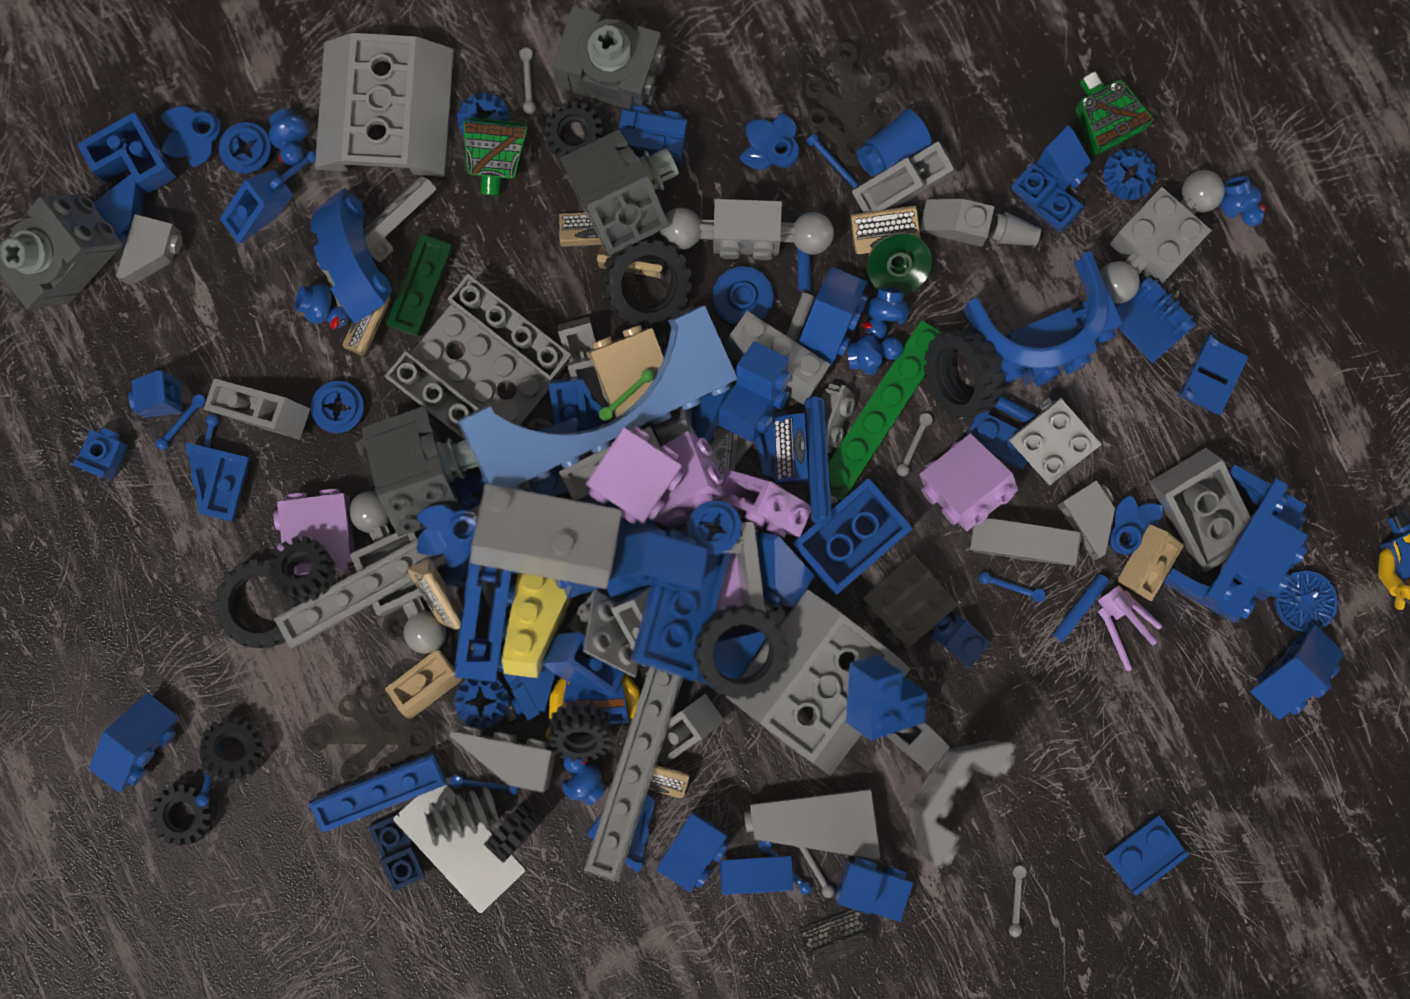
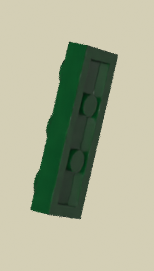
M423 234L420 235L386 323L389 328L419 338L453 250L451 244Z

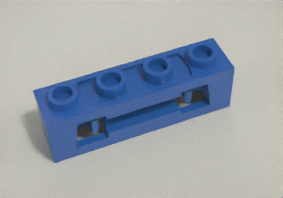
M470 552L461 616L462 625L459 630L454 673L455 678L496 682L497 672H503L504 670L502 662L503 652L500 651L501 640L506 639L509 619H505L506 606L512 607L514 601L515 587L509 586L511 573L517 574V572L501 569L499 581H495L496 568L488 566L483 568V581L495 582L488 627L490 648L489 653H485V639L474 637L481 593V580L478 579L480 565L470 563ZM469 639L473 640L472 653H467Z

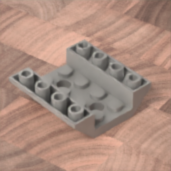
M349 33L326 41L324 43L315 169L348 171L349 165L409 168L413 175L445 177L454 50L416 36ZM381 61L391 64L390 71L384 76H378L373 72L375 65ZM375 125L386 127V134L380 140H373L369 137V131Z
M467 274L447 299L451 305L412 353L409 354L405 351L384 376L419 405L425 406L428 412L464 440L466 439L457 419L485 406H491L495 415L522 427L549 393L548 381L558 380L572 356L472 276ZM453 343H461L465 346V354L460 359L454 360L448 357V348ZM504 383H512L516 386V394L509 400L501 399L498 395V389Z
M806 589L796 606L790 610L779 625L785 634V642L788 644V653H786L787 666L785 669H782L780 680L777 683L773 682L769 686V691L764 694L759 692L755 694L756 697L746 699V697H740V699H733L729 695H726V697L770 732L831 776L861 736V733L846 723L849 668L841 669L839 667V656L846 651H851L854 655V661L878 654L901 670L903 677L906 676L910 668L850 619ZM767 642L739 679L750 677L762 668L768 656L769 647ZM804 706L812 707L814 711L812 720L805 724L799 723L797 719L798 711Z
M989 740L946 751L935 764L909 805L919 854L938 868L941 867L943 862L948 865L952 861L959 848L955 844L958 837L935 823L937 817L943 819L954 802L950 799V796L956 787L962 789L973 772L969 769V766L977 772L997 777L1000 772L1005 774L1015 760V756L1012 755L1015 746L1010 743Z

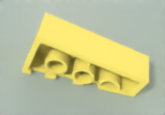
M518 572L502 657L504 674L531 678L539 677L544 666L542 662L554 636L566 618L567 610L573 597L567 599L564 589H559L554 579Z

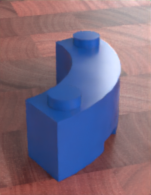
M344 188L315 209L311 220V231L317 235L318 244L313 248L319 266L322 270H328L335 284L330 289L347 315L356 324L384 305L392 292V288L385 275L379 272L368 250L363 231V220L366 214L363 206L357 197L350 195Z

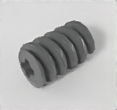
M486 786L481 787L480 798L471 790L468 791L467 802L458 794L455 795L454 806L445 798L442 799L441 810L432 802L429 803L428 814L424 811L434 846L439 845L440 834L444 836L447 842L452 841L453 830L463 838L465 837L466 826H469L471 831L476 834L478 833L479 822H482L487 830L491 829L492 818H495L499 824L492 795Z

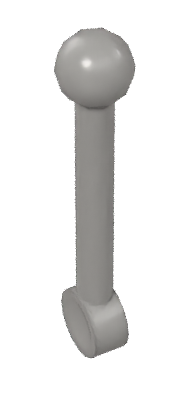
M523 48L520 51L521 60L524 61L526 96L523 110L531 114L536 109L534 102H532L530 61L533 59V53L531 49Z
M923 413L919 418L920 426L903 463L897 467V473L900 476L909 474L908 466L925 428L933 420L929 413Z
M795 846L800 848L821 884L823 896L826 898L833 897L835 894L834 887L828 885L809 850L804 847Z
M1020 865L1015 866L1012 870V874L1016 879L1013 922L1009 927V933L1013 937H1018L1022 933L1019 918L1022 879L1026 876V869Z

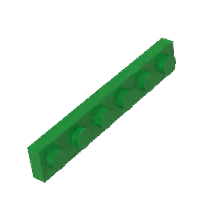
M922 320L903 347L901 356L894 361L828 462L830 496L839 502L844 500L925 375L924 366L927 365V361L924 359L925 352L930 349L928 347L930 341L942 333Z

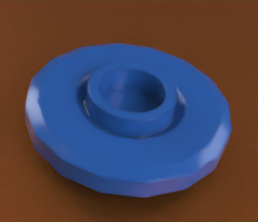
M739 266L729 269L719 277L713 289L712 300L715 311L722 320L732 326H736L747 311L763 320L772 308L773 290L769 280L763 273L752 267Z
M1305 570L1290 574L1291 578L1281 594L1278 593L1274 598L1276 613L1281 621L1292 630L1305 632L1313 625H1316L1321 630L1330 624L1336 614L1338 605L1336 590L1330 581L1321 574Z

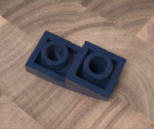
M398 813L368 826L381 856L380 862L393 891L425 878L413 841L394 822L395 816L400 817Z

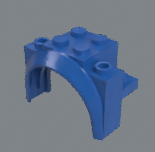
M1091 251L1083 253L1080 260L1074 262L1087 295V301L1083 302L1080 307L1075 309L1067 308L1012 331L1004 337L994 327L978 298L967 302L963 310L971 328H974L976 333L981 332L986 336L985 340L991 342L995 347L994 353L1001 360L1002 365H999L1000 371H1003L1006 383L1022 377L1025 386L1035 383L1036 387H1040L1054 381L1055 377L1059 376L1063 370H1065L1067 375L1084 368L1085 364L1091 362L1090 357L1098 350L1095 341L1101 344L1117 336L1115 331L1123 323Z
M1234 464L1229 470V474L1236 488L1248 496L1258 506V509L1253 513L1221 567V572L1216 581L1211 586H1206L1175 569H1172L1163 581L1164 584L1174 588L1232 623L1237 622L1241 617L1244 619L1248 618L1256 604L1252 600L1253 598L1263 602L1270 596L1275 598L1278 593L1281 594L1291 578L1287 574L1288 569H1292L1295 564L1298 565L1308 549L1304 545L1308 535L1299 530L1307 517L1302 514L1306 504L1285 493L1289 485L1278 479L1269 484ZM1233 579L1238 580L1242 584L1237 585L1233 582Z

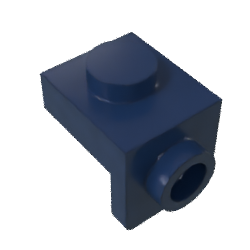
M951 611L938 621L936 628L930 634L934 641L945 647L968 668L972 667L990 644L967 620Z

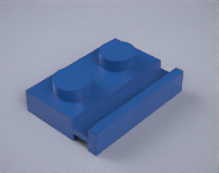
M1159 815L1154 816L1104 854V857L1135 896L1189 856Z

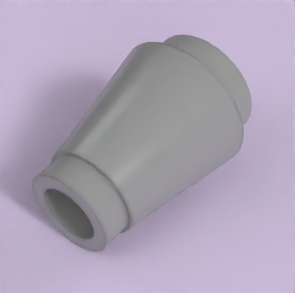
M996 213L991 223L989 236L990 239L996 240L997 244L1036 246L1040 238L1041 228L1010 213Z

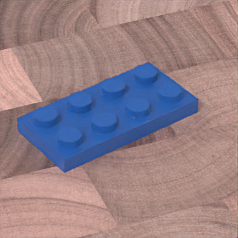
M673 529L666 530V537L676 539V537L689 538L687 534ZM721 553L719 556L707 554L702 586L699 590L681 592L651 584L630 661L690 681H697L699 670L694 658L695 638L702 630V623L713 617L711 614L716 610L731 553Z

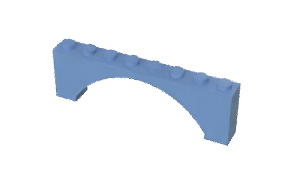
M697 306L668 320L671 326L669 342L663 362L654 380L634 405L606 424L576 433L556 434L538 432L512 424L495 415L491 406H485L457 419L488 485L520 490L519 484L529 479L533 483L541 481L551 475L550 469L562 464L563 468H567L582 460L580 455L591 449L593 454L611 446L610 440L618 437L624 427L631 431L633 426L641 430L640 426L652 421L653 425L659 424L672 417L670 411L682 407L683 410L690 409L700 404V397L710 392L713 396H716L731 389L729 383L738 378L706 307Z

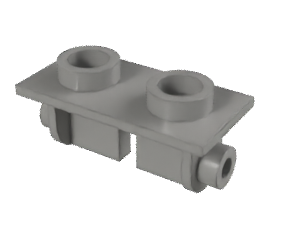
M829 384L828 388L823 390L821 396L824 400L826 414L827 453L832 456L835 448L839 447L842 442L843 426L846 418L852 414L855 405V394L844 385L839 387Z

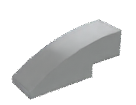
M938 141L912 158L907 157L890 167L887 171L882 172L853 190L852 193L863 213L893 209L958 173V170L944 145Z
M586 317L557 325L563 349L572 355L567 363L570 377L581 376L601 407L608 408L609 403L593 362L586 354L587 351L594 349L592 343L596 342L590 318Z
M986 518L981 524L973 526L970 550L980 554L1005 556L1012 559L1077 566L1082 533Z

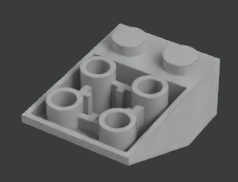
M468 725L460 726V730L450 731V737L508 785L540 792L549 789L556 756L553 748H549V741L530 738L527 739V743L516 741L517 735L494 732L492 737L484 735L485 729Z

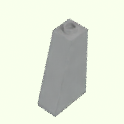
M869 788L749 803L750 811L744 812L746 832L753 831L754 839L871 859L880 858L872 793Z

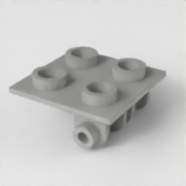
M1050 398L1044 400L1040 405L1042 409L1041 414L1008 439L1049 486L1102 445L1062 398L1057 401H1052Z
M594 590L591 602L581 604L577 611L581 621L588 623L583 652L632 677H636L638 663L630 661L633 648L611 611V608L618 602Z

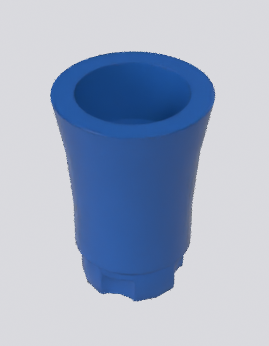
M905 108L891 123L865 141V145L856 150L857 159L862 168L870 176L874 177L881 171H887L905 158L930 147L931 137L920 117L911 109Z

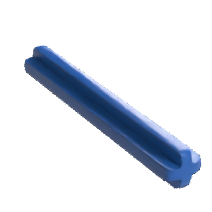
M812 396L804 402L811 518L815 523L824 524L832 519L825 407L823 398Z

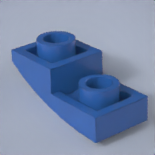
M1034 163L1011 186V189L1033 211L1061 234L1083 211V205L1059 188L1058 181Z
M791 856L719 861L721 895L794 890Z

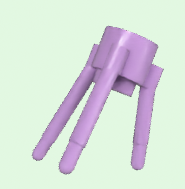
M1119 585L1098 600L1103 608L1097 612L1105 621L1126 671H1131V664L1111 616L1113 615L1118 620L1126 615L1152 645H1155L1157 640L1132 612V609L1136 610L1155 628L1161 629L1162 624L1134 600L1127 590L1124 592Z

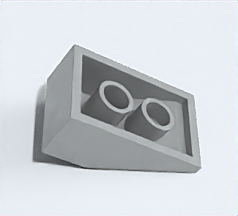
M1205 448L1149 482L1160 505L1163 506L1165 514L1203 573L1226 561L1251 518L1224 461Z

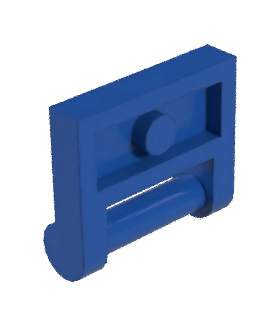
M1001 395L998 396V404L994 406L1027 424L1038 416V414ZM990 411L976 415L965 437L969 434L973 435L995 457L1023 470L1027 460L1008 440L1019 429L989 415Z

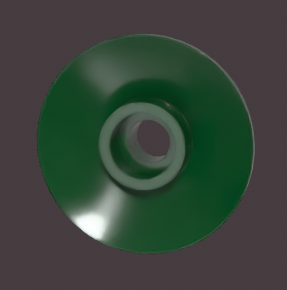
M895 233L884 237L875 244L867 259V273L870 281L877 289L880 287L895 288L904 291V294L919 288L927 279L932 266V257L927 245L919 237L909 233ZM902 256L899 263H891L893 258Z

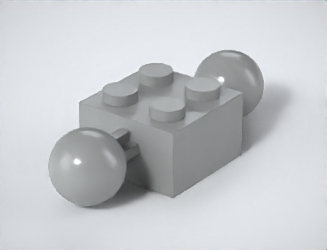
M1199 170L1189 175L1183 184V199L1180 202L1161 187L1116 235L1110 246L1126 260L1124 262H1111L1100 271L1114 304L1125 303L1136 295L1140 285V273L1147 278L1151 277L1154 281L1157 279L1159 281L1158 284L1161 286L1212 231L1195 214L1197 212L1211 211L1222 202L1225 186L1219 175L1209 170Z
M715 199L714 220H700L698 215L688 208H675L665 214L669 227L660 231L664 242L677 250L689 249L699 239L713 240L714 253L720 254V257L725 259H737L740 254L753 255V259L770 260L772 256L779 255L780 242H794L800 251L814 255L828 249L834 238L832 223L821 213H805L795 223L781 222L782 201Z
M364 491L352 500L349 507V517L352 524L358 530L369 533L373 544L350 554L357 572L418 539L417 535L419 533L417 531L398 537L397 533L391 534L388 527L390 520L377 497L376 491ZM414 581L372 604L376 614L382 617L402 608L404 609L408 618L404 626V639L407 645L415 652L428 654L436 651L443 645L447 634L446 625L438 622L433 612L426 611L421 600L423 596Z

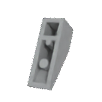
M215 378L203 408L209 412L299 440L310 408L285 397Z

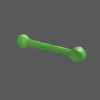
M649 369L644 370L641 378L608 408L603 407L599 410V417L604 421L610 420L615 409L645 382L653 381V371Z

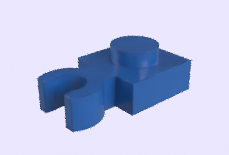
M503 670L502 674L515 696L511 703L518 716L521 718L525 715L527 720H532L543 714L542 711L537 710L520 677L504 674Z

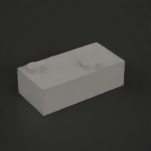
M485 484L472 543L470 563L607 589L622 510Z

